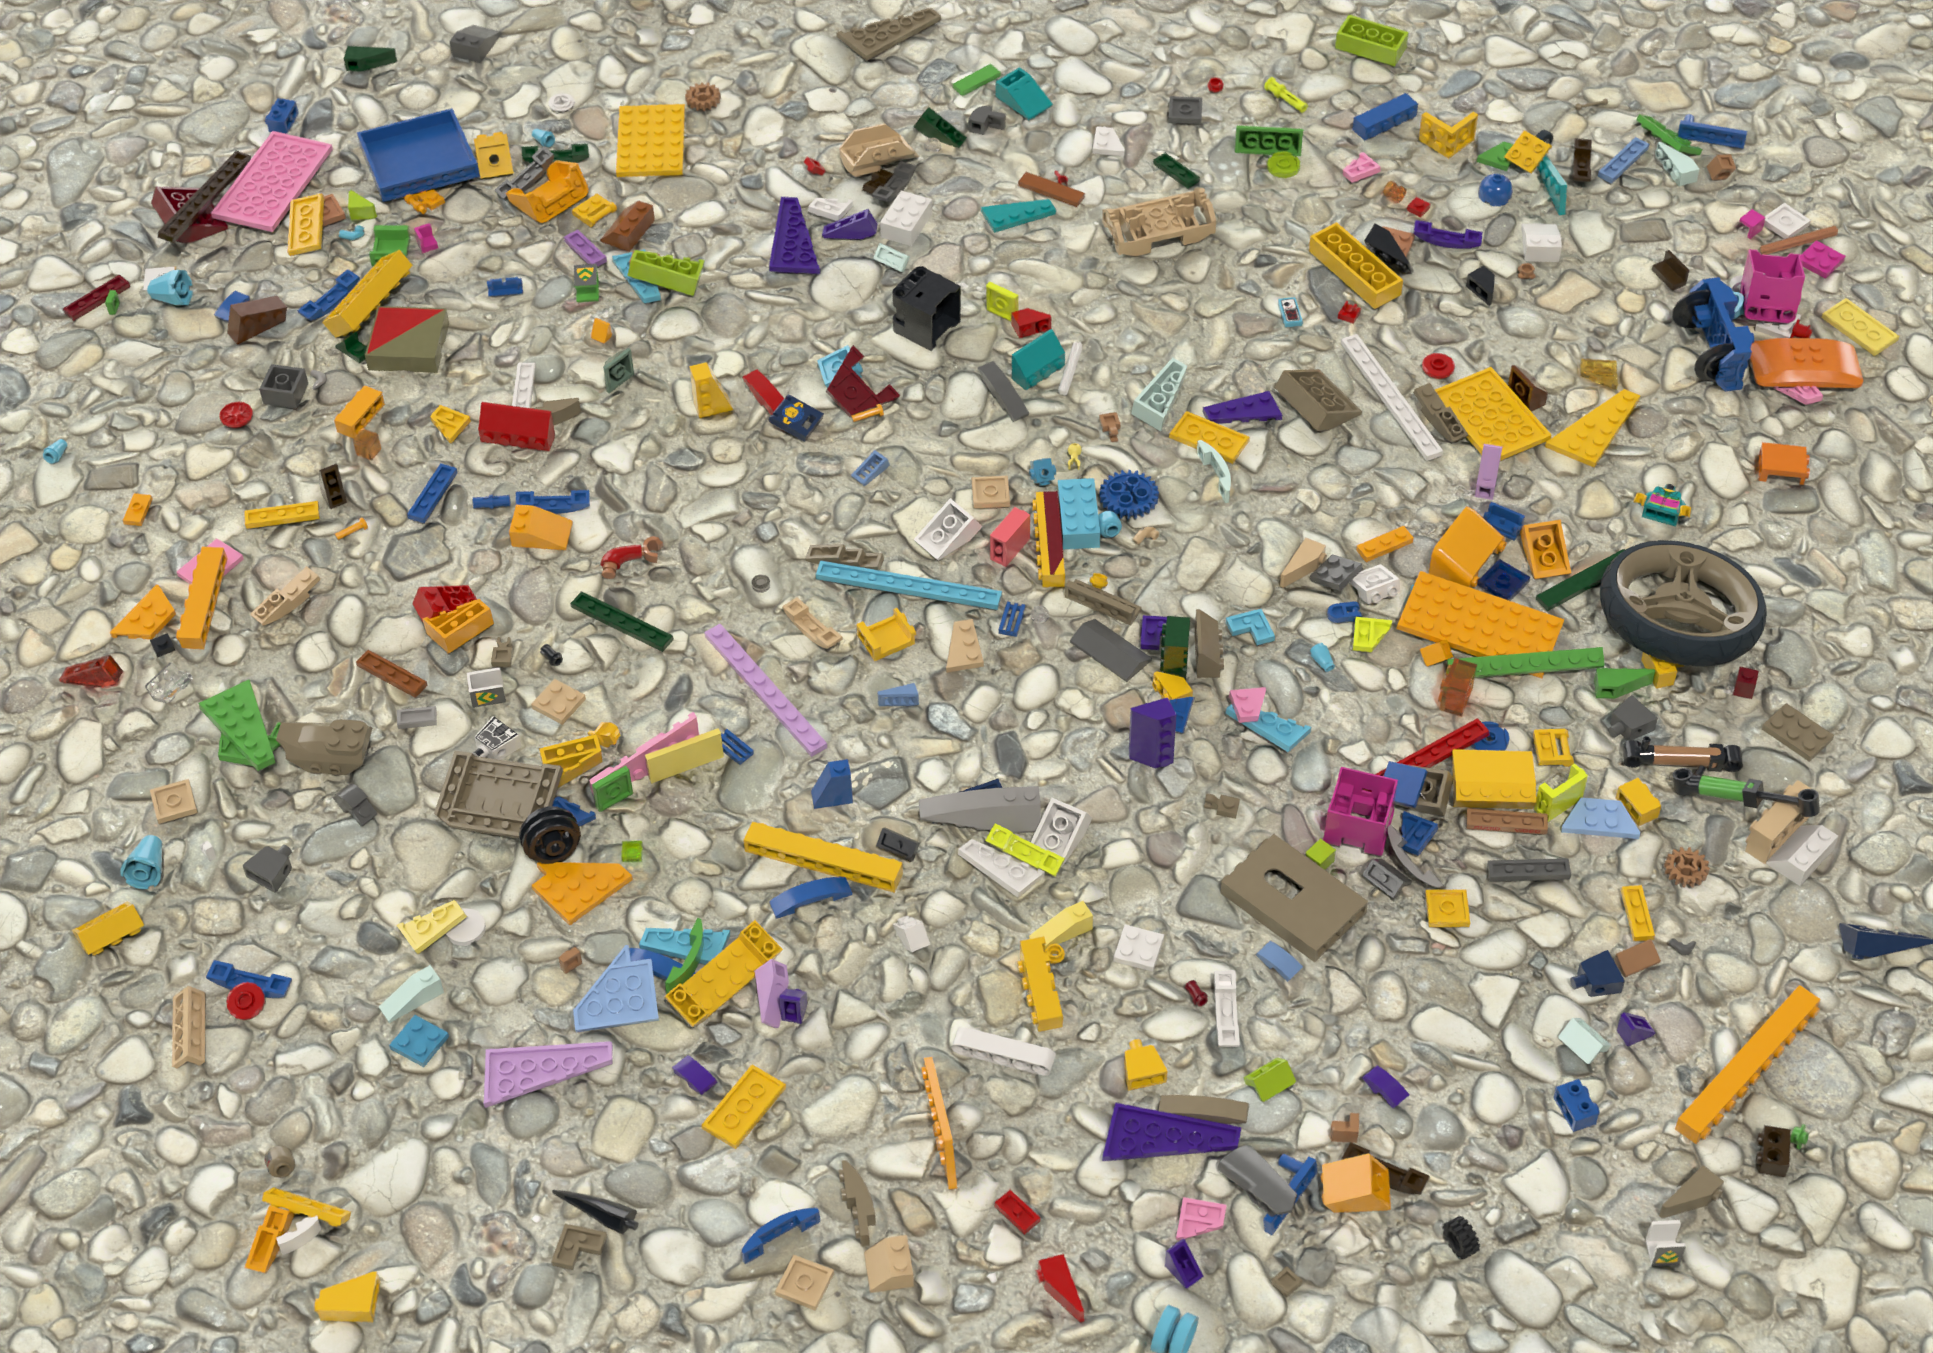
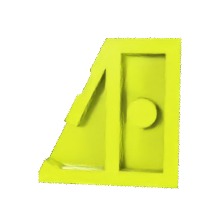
M1356 617L1353 651L1372 652L1391 629L1392 620Z

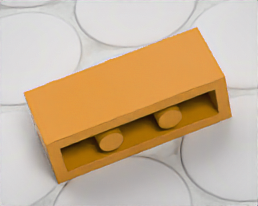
M364 385L354 398L346 404L340 414L335 417L334 422L337 432L355 439L385 405L382 392Z

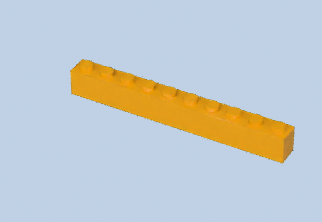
M1799 985L1678 1118L1675 1130L1695 1144L1701 1138L1705 1140L1711 1133L1712 1129L1710 1128L1713 1125L1718 1126L1724 1118L1723 1114L1726 1111L1730 1112L1734 1108L1737 1098L1742 1099L1748 1091L1747 1087L1750 1084L1755 1085L1761 1076L1760 1073L1762 1071L1766 1072L1770 1068L1773 1058H1779L1785 1049L1784 1046L1786 1044L1790 1045L1796 1038V1033L1798 1031L1802 1032L1806 1028L1809 1018L1814 1019L1820 1011L1818 1005L1821 999Z

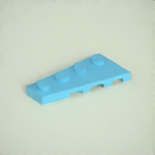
M633 252L612 256L613 263L643 303L661 300L656 284L627 276L630 266L629 261Z
M1231 704L1227 707L1225 714L1238 721ZM1260 711L1258 721L1241 723L1287 752L1292 750L1310 734L1312 728L1307 725L1304 727L1297 725L1296 721L1292 719L1284 720L1279 718L1277 713Z
M646 928L639 947L640 949L686 960L692 947L690 945V932L692 929L673 931L670 928ZM704 929L703 952L699 963L706 965L725 949L730 937V930L713 932L712 929Z

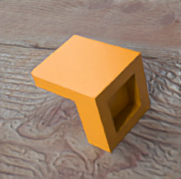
M1447 639L1420 649L1426 666L1453 657Z

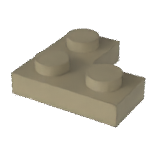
M565 1224L551 1260L552 1266L573 1270L580 1251L601 1256L608 1237L607 1232Z

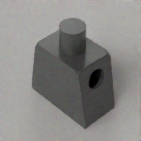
M1631 695L1612 713L1611 727L1608 728V732L1613 738L1621 734L1628 741L1634 740L1654 731L1658 718Z
M285 844L278 851L265 846L242 865L246 877L276 893L292 870L288 858L292 850Z

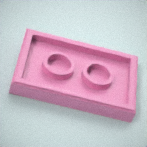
M215 539L207 546L224 548L228 558L224 575L244 560L242 554L219 539ZM197 555L177 571L178 577L189 584H192L193 570L197 566Z

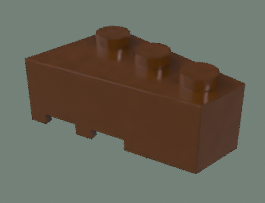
M278 296L230 305L227 334L238 345L285 322L287 306Z

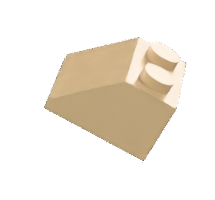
M907 1235L884 1238L864 1252L870 1293L914 1287Z

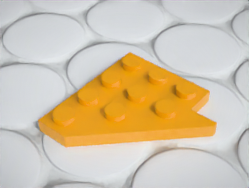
M538 862L537 868L545 876L531 886L532 890L566 923L572 925L631 882L633 878L620 863L556 862L553 864H543Z

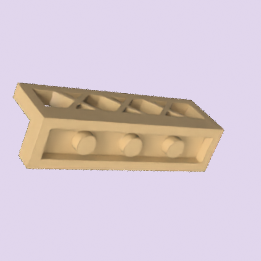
M187 986L173 997L172 1067L176 1069L187 1061L199 1066L205 1062V992L191 986Z

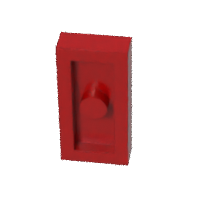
M1011 1189L994 1202V1207L1024 1235L1040 1222V1217Z

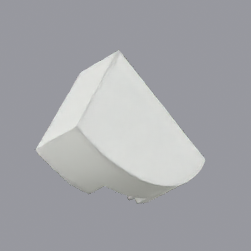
M208 841L203 842L200 845V849L206 858L210 861L216 859L213 846Z

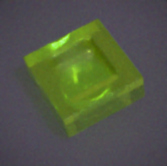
M622 841V862H642L643 842Z

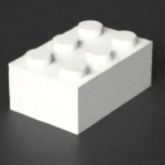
M901 190L880 222L881 238L912 246L932 216V199Z

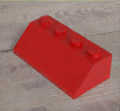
M488 402L481 403L478 427L481 442L550 451L555 438L551 411Z

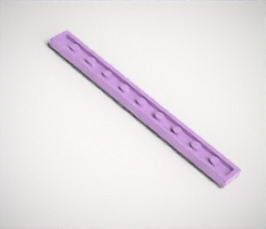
M721 624L704 632L705 638L811 757L827 748L826 741Z

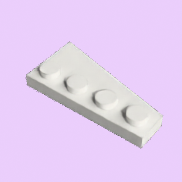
M973 839L958 849L959 856L1018 898L1045 876V871L1031 869L1029 864L1025 862L1020 864L1011 860V856L994 852L995 849Z

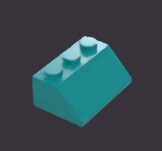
M1052 329L1012 354V380L1024 390L1035 386L1038 382L1048 378L1052 373L1065 366V351Z

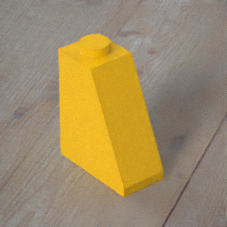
M370 1272L320 1290L319 1298H316L314 1305L315 1312L318 1313L320 1321L374 1322L381 1283L378 1273Z

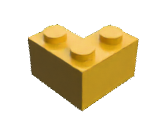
M1644 652L1642 654L1641 661L1645 669H1655L1653 684L1656 689L1674 685L1677 675L1676 668L1684 667V665L1666 662Z

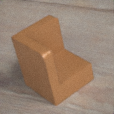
M1350 1113L1349 1122L1332 1121L1331 1141L1357 1143L1359 1113Z

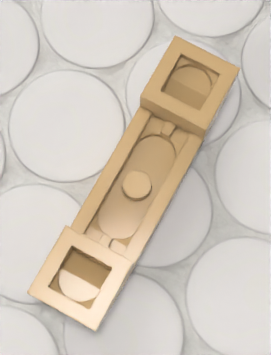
M798 597L782 606V609L794 625L818 646L828 649L843 640V637L832 627L827 628L809 612L808 606Z

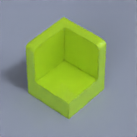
M1321 838L1306 851V856L1324 870L1335 861L1336 849Z

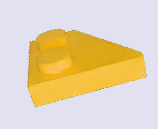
M439 405L430 416L432 423L451 444L471 422L470 416Z

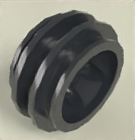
M553 806L540 808L531 813L522 824L519 832V839L524 853L530 859L543 864H553L569 857L576 849L581 838L580 827L575 816L566 809Z

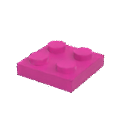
M1817 240L1800 255L1804 268L1825 279L1845 261L1846 257Z

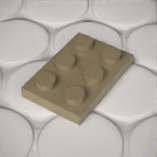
M1787 703L1762 726L1763 731L1809 762L1834 738L1832 733Z

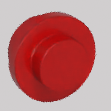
M1214 77L1210 79L1207 87L1212 92H1220L1223 90L1224 84L1220 78Z

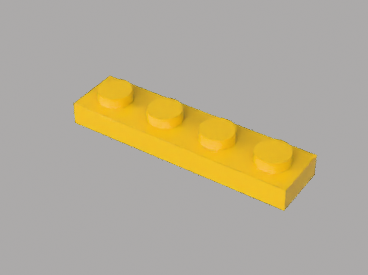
M318 501L244 511L246 529L320 519Z
M274 1187L263 1192L262 1201L269 1203L273 1207L289 1209L294 1214L302 1213L308 1215V1217L317 1216L318 1220L327 1221L332 1226H340L350 1220V1211Z

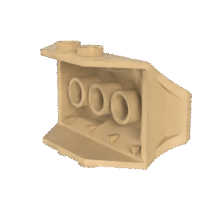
M885 123L853 130L839 147L844 167L855 177L877 172L881 169V166L898 160L919 158V155L908 145L904 138Z

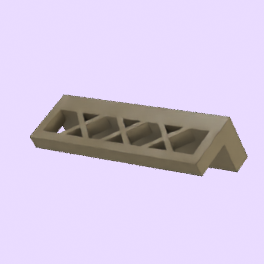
M1077 579L1074 582L1068 581L1065 585V598L1130 626L1142 611L1141 606Z

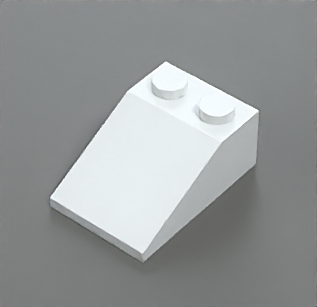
M1522 224L1524 260L1529 262H1559L1562 244L1561 235L1556 224Z
M950 498L914 540L939 561L970 541L982 526L974 517Z
M1051 798L1031 843L1065 858L1061 866L1063 867L1084 837L1092 817L1087 812Z

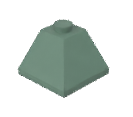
M631 349L622 350L605 362L603 369L607 393L610 394L634 375Z

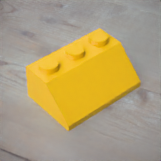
M126 901L73 929L72 932L85 953L94 956L104 951L103 947L111 944L113 946L121 942L122 937L129 934L132 936L141 931L140 928L144 924L134 905Z

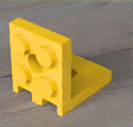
M1425 112L1421 116L1418 140L1449 159L1475 140L1478 114L1472 112L1453 127H1450Z
M496 132L493 133V136L483 134L477 135V138H474L481 179L514 174L507 134ZM497 155L499 162L491 164L489 161L490 156Z

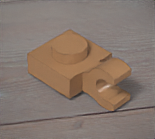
M1117 412L1100 414L1099 421L1103 432L1108 431L1110 441L1117 442L1118 429H1121Z

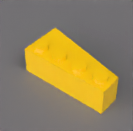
M1044 936L1021 940L1020 961H1017L1018 971L1023 973L1024 977L1021 978L1023 990L1028 991V995H1026L1027 1005L1032 1007L1033 1010L1031 1012V1020L1033 1025H1037L1038 1032L1063 1027V1014L1058 993L1053 991L1055 990L1053 972L1051 973L1049 954L1045 953L1046 941Z

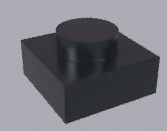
M168 633L150 640L157 658L175 651Z

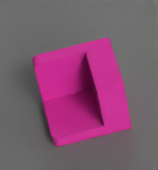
M1753 209L1739 220L1742 224L1749 227L1747 236L1749 239L1763 230L1766 218Z
M430 223L414 228L416 241L422 253L438 249V243L433 236Z

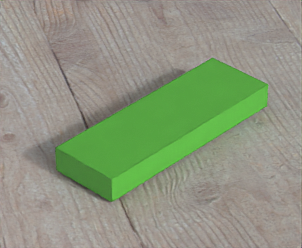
M989 64L958 80L952 86L955 91L964 96L1000 77L1001 72L992 64Z

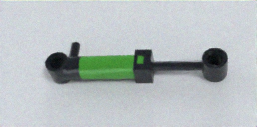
M1702 765L1697 768L1695 773H1692L1688 768H1679L1673 772L1674 790L1678 795L1685 796L1694 793L1743 802L1745 807L1758 808L1764 799L1797 805L1800 814L1805 817H1814L1820 813L1819 794L1813 789L1800 791L1798 797L1765 792L1763 781L1749 779L1747 782L1706 776L1703 775L1706 768Z

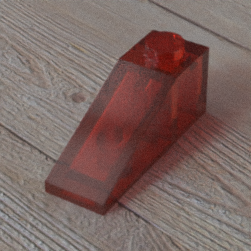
M106 655L66 667L59 681L100 688L109 685L114 686L119 682L123 670L111 655Z

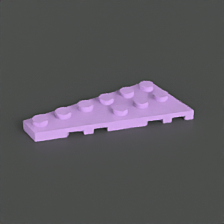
M612 1042L486 1049L484 1107L487 1108L613 1064Z

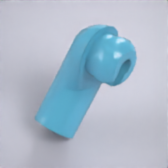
M357 225L355 226V231L352 232L340 230L339 238L355 240L363 237L365 233L364 227Z

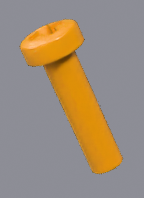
M877 404L876 408L851 415L853 422L878 414L883 416L884 411L881 404Z
M361 517L359 522L335 533L337 540H340L362 528L364 530L368 529V525L365 519Z

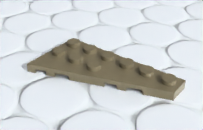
M927 8L915 11L910 16H897L895 20L885 19L866 24L864 28H850V31L845 33L839 31L837 32V38L867 61L941 21V15L934 9Z

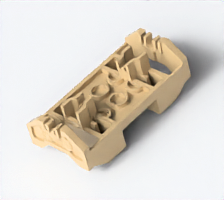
M1200 187L1183 194L1116 209L1105 208L1102 210V222L1109 229L1114 239L1118 255L1139 256L1151 253V243L1179 237L1183 245L1200 242L1216 232V217L1213 205L1207 198L1204 188ZM1194 207H1200L1206 224L1199 226L1194 216ZM1122 232H1123V234H1124V236H1125V238H1126V240H1127V242H1125V243H1124V239H1123Z

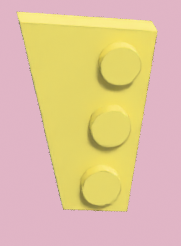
M454 900L433 909L430 914L423 917L420 915L413 918V921L406 924L402 922L397 927L415 952L419 954L464 920L467 915Z

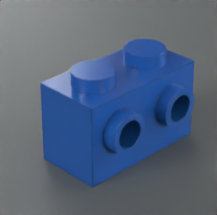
M277 98L275 104L271 107L270 113L265 118V124L269 132L275 131L288 134L299 114L296 101Z
M1579 1079L1556 1086L1553 1098L1573 1132L1596 1125L1600 1114L1599 1108L1596 1103L1592 1102L1587 1087L1583 1086Z

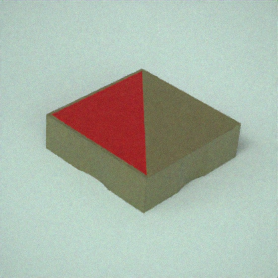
M378 306L365 353L368 370H404L438 373L442 357L441 350L449 327L447 309Z

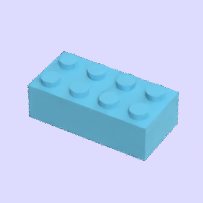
M1094 478L1058 480L1063 550L1100 548V527Z

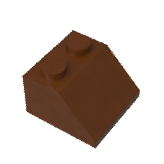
M1512 365L1508 382L1511 390L1531 412L1545 406L1548 395L1547 390L1526 370Z

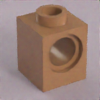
M1731 154L1716 155L1707 165V169L1712 180H1726L1734 172L1736 166Z

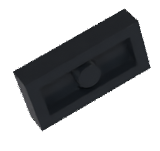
M885 827L881 830L876 847L912 862L920 843Z

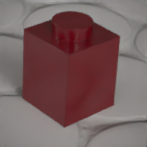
M1739 667L1733 695L1752 699L1759 671Z

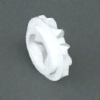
M557 94L549 100L551 111H556V113L570 112V109L574 108L575 104L574 98L569 94Z

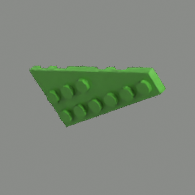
M246 680L198 703L199 709L257 771L275 763L250 680Z

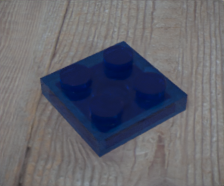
M1499 559L1478 580L1477 585L1494 596L1511 601L1530 582L1531 577Z

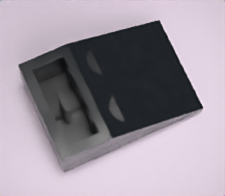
M1374 223L1364 240L1367 245L1366 248L1376 257L1378 255L1382 256L1383 260L1391 265L1393 263L1397 264L1398 268L1403 272L1407 273L1410 271L1413 273L1414 270L1390 231Z

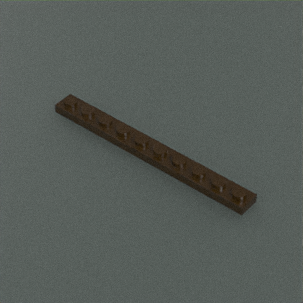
M236 150L158 231V238L174 243L247 166L251 156Z

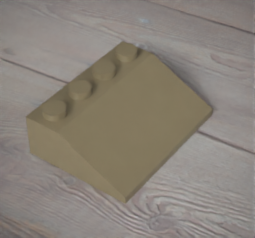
M1320 369L1283 370L1274 387L1279 392V395L1285 398L1290 403V406L1296 409L1301 414V417L1306 419L1312 425V428L1317 431L1331 430L1362 414V411Z

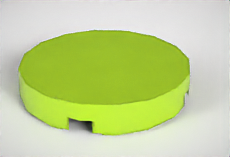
M1277 152L1271 158H1268L1267 169L1275 177L1290 178L1297 175L1300 171V160L1296 155L1295 157L1292 156V153Z

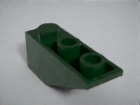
M347 46L343 58L346 71L363 72L397 63L395 48Z
M930 107L925 110L913 126L925 137L958 149L968 138Z

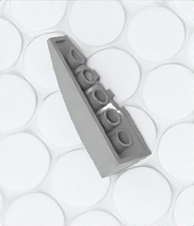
M1039 786L981 789L920 799V820L942 824L951 823L959 827H974L976 830L984 831V829L991 831L996 823L1013 833L1036 832L1041 821Z

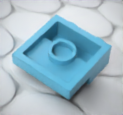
M849 345L817 360L827 388L851 349ZM858 363L852 369L862 378L861 372H863V368Z

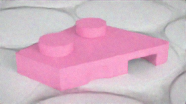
M1362 152L1359 154L1358 160L1354 159L1350 165L1343 169V176L1352 183L1379 173L1380 166Z
M1816 386L1774 387L1776 390L1805 405L1822 401L1823 394Z
M1266 687L1230 690L1229 698L1239 723L1258 721Z
M1183 1197L1176 1240L1180 1241L1222 1229L1226 1205Z

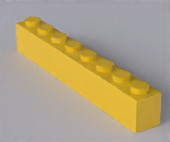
M752 821L743 840L745 852L836 877H846L847 880L894 893L903 875V864L896 859H888L877 854L860 851L856 848L844 847L838 843L833 844L819 838L805 836L801 833L789 832L783 828L767 826L764 823Z

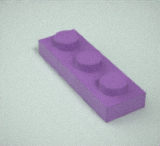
M579 230L564 236V242L587 264H596L598 267L607 262V257Z

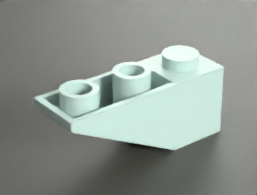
M1658 142L1655 156L1671 175L1672 180L1678 186L1697 182L1700 169L1692 158L1662 142Z

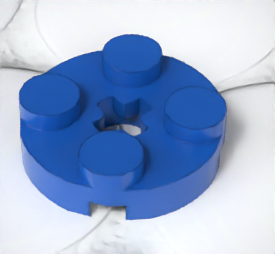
M1482 722L1489 730V736L1487 737H1490L1493 741H1487V737L1471 745L1474 750L1505 751L1509 744L1508 731L1505 728L1504 730L1500 728L1499 724L1495 722Z

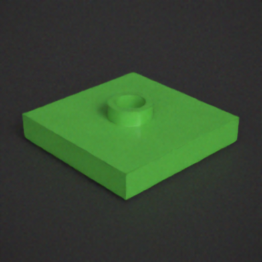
M627 766L592 784L595 805L599 812L633 794L630 770Z

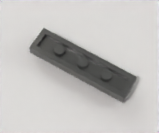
M1568 858L1488 860L1487 862L1489 882L1568 880L1571 878Z

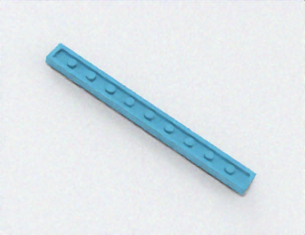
M820 561L816 572V579L995 610H998L1002 597V591L826 561Z

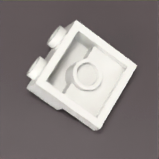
M1381 564L1361 571L1349 582L1358 590V596L1367 604L1378 603L1383 598L1394 597L1401 592L1399 578Z

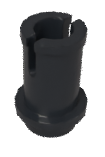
M549 644L541 647L540 650L542 651L540 653L549 660L550 665L558 666L562 663L563 658L560 652H556Z

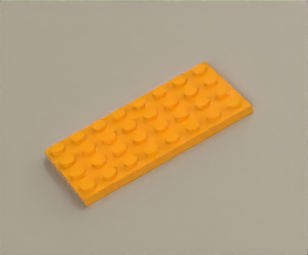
M1420 571L1396 629L1436 643L1447 639L1451 648L1477 657L1553 651L1565 619ZM1545 672L1530 673V675L1542 679Z

